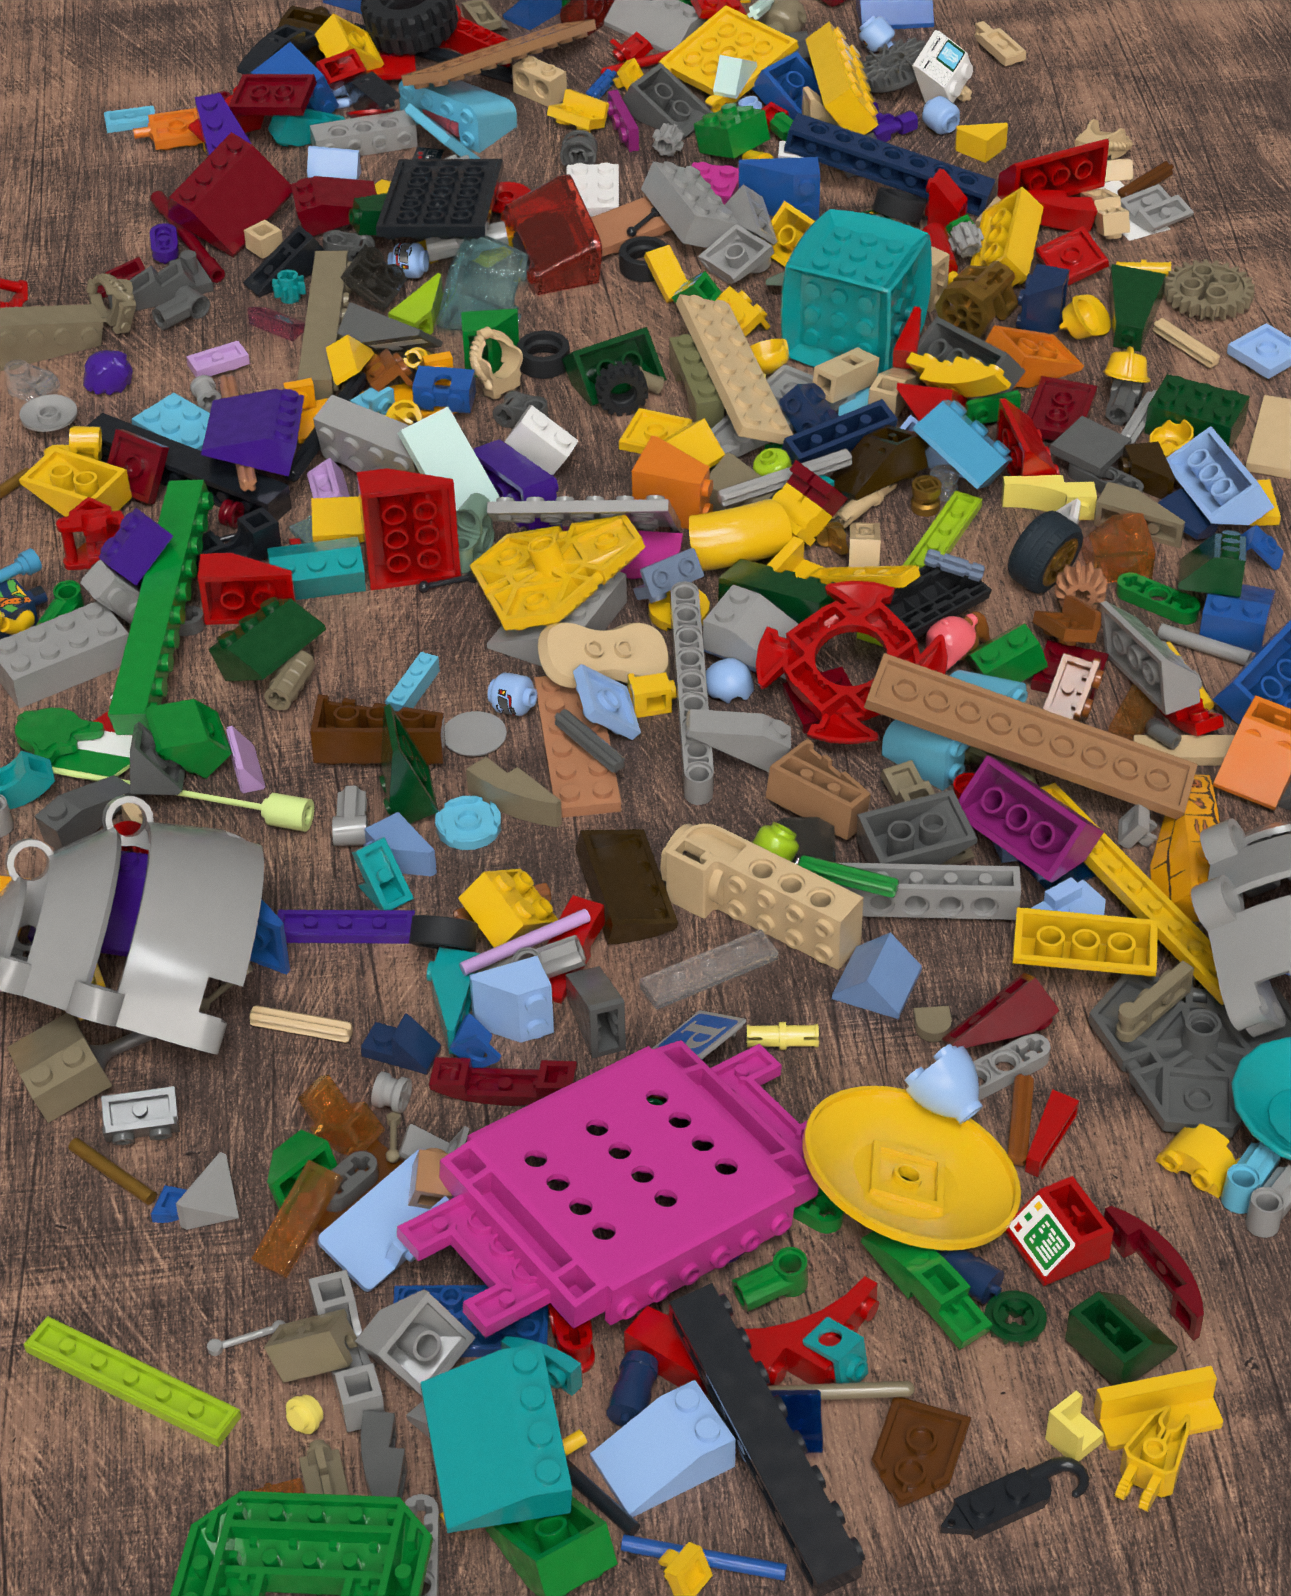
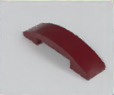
M435 1057L429 1088L437 1093L473 1103L501 1106L530 1105L574 1083L578 1065L577 1061L541 1060L539 1070L472 1068L470 1058Z
M1114 1206L1105 1208L1104 1218L1114 1230L1112 1245L1123 1258L1134 1253L1141 1257L1173 1295L1170 1314L1193 1341L1198 1339L1204 1317L1203 1302L1197 1282L1183 1258L1161 1234L1144 1221Z

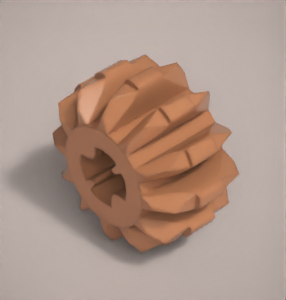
M1077 561L1075 567L1066 564L1064 572H1058L1055 595L1059 598L1061 607H1063L1066 595H1072L1094 609H1097L1098 603L1104 602L1106 598L1108 582L1106 577L1103 576L1102 569H1094L1092 562L1082 566Z

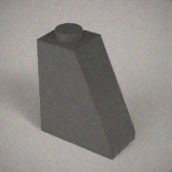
M597 966L566 974L567 1000L591 1058L626 1050L625 1002L601 967Z

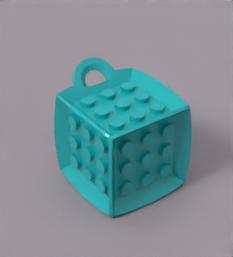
M829 209L822 214L803 234L785 267L780 319L781 337L787 340L789 358L815 367L858 347L880 358L877 376L879 373L893 368V349L914 306L921 309L920 333L925 324L932 280L930 235L912 226L865 213Z

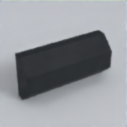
M925 565L919 569L921 575L919 578L904 588H895L891 604H886L885 606L917 638L926 633L933 624L942 618L957 616L989 599L992 589L982 581L977 582L968 579L969 576L964 575V577L942 571L940 570L941 567L936 566V568Z

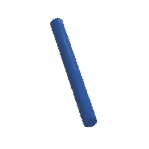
M625 1534L621 1543V1551L656 1558H661L667 1549H673L679 1553L685 1547V1545ZM703 1549L711 1568L785 1581L787 1564Z

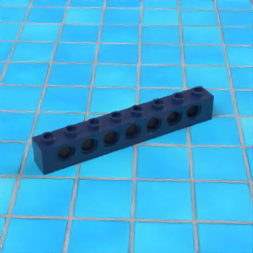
M797 113L789 128L784 151L802 157H818L819 163L928 200L929 194L926 193V187L929 178H933L939 168L944 169L968 198L967 213L980 216L986 209L996 179Z

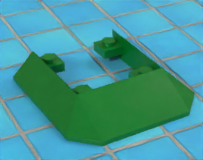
M239 1491L191 1524L170 1596H265L266 1592L339 1596H421L433 1537L400 1497Z

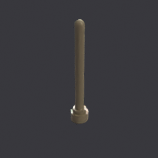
M910 1381L768 1386L773 1397L779 1395L783 1401L910 1397L915 1391V1387Z

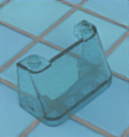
M487 235L478 239L464 237L446 276L436 325L446 330H462L461 312L516 308L519 310V307L514 305L515 294L519 281L524 282L530 270V266H527L529 254ZM518 312V324H519V322H520L521 315H522V314L519 313V312Z

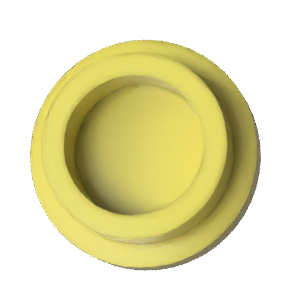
M306 1394L295 1396L286 1404V1418L294 1430L303 1434H312L318 1429L320 1422L323 1420V1410L318 1401L312 1396Z

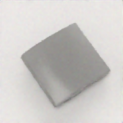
M1159 184L1121 198V207L1129 211V220L1139 227L1152 232L1189 218L1194 214L1193 210L1179 195L1170 197Z

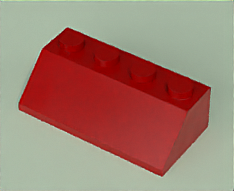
M1106 138L1014 163L999 173L997 196L1002 200L1021 187L1026 190H1064L1067 197L1104 187L1109 140Z

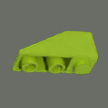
M437 273L425 282L420 288L388 313V317L431 335L435 328L443 298L441 274Z

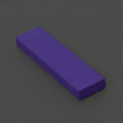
M278 910L277 916L284 923L286 943L410 944L412 917L415 916V910Z

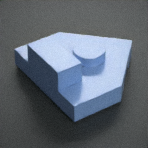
M1070 877L1046 890L1044 901L1033 906L1031 909L1104 915L1106 899L1086 881L1081 880L1077 883Z

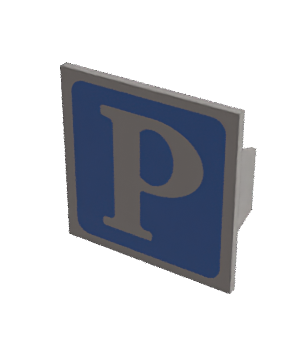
M699 1010L652 1049L682 1040L702 1060L729 1037H735V1033L747 1021L744 1018Z

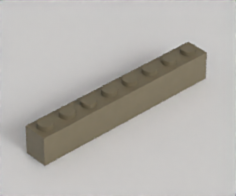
M315 251L297 380L312 379L315 400L329 398L331 395H335V391H340V384L336 385L333 380L326 347L343 338L337 332L350 303L352 278H354V262L349 261L348 251Z

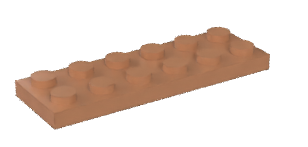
M548 676L534 677L551 792L561 800L562 818L621 812V799L616 773L608 770L555 725L556 719L554 716L557 712L560 713L563 709H567L610 745L608 728L598 723H592L584 716L582 702L576 688L561 686L553 682Z

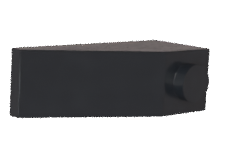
M298 225L243 284L261 298L274 292L272 279H278V273L283 270H294L298 273V276L303 275L306 277L311 275L315 251L325 250L310 233Z

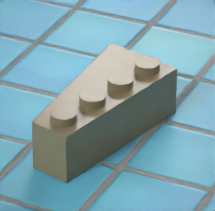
M95 305L0 308V371L101 346L104 321Z

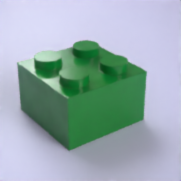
M728 103L721 106V110L715 113L703 115L702 120L693 124L699 152L703 154L734 159L770 140L765 110L755 109L753 106L741 107L736 106L735 103Z

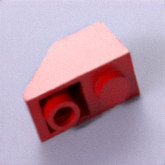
M939 168L934 177H930L927 183L926 193L929 194V201L926 204L925 216H928L927 225L937 222L946 227L950 222L967 214L968 198L944 169Z

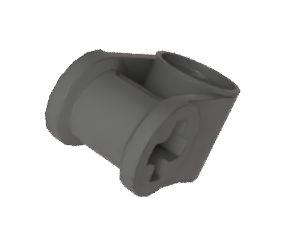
M338 230L327 231L323 234V249L325 251H348L349 261L354 262L355 268H365L370 264L371 254L376 245L375 240L370 235H358L357 233Z
M509 391L504 397V402L494 408L493 417L500 426L514 428L529 405L534 406L549 418L548 403L541 396Z

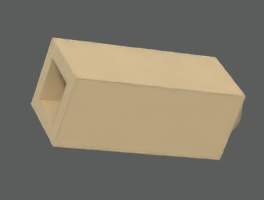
M857 347L815 366L812 383H816V385L822 388L827 401L835 403L871 386L877 377L880 358Z

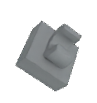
M1140 804L1134 805L1119 819L1118 844L1130 849L1136 842L1149 847L1157 840V836L1151 833L1157 827V824L1150 819L1149 809Z

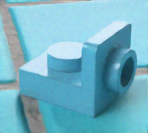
M388 386L378 392L371 387L351 399L350 402L386 415L387 410L395 402L394 389Z

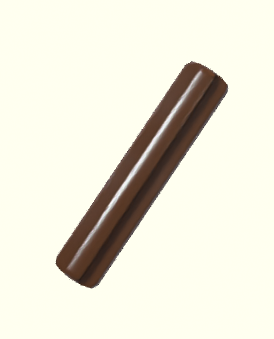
M1164 161L1121 187L1117 193L1120 198H1124L1155 186L1173 174L1172 169L1174 166Z

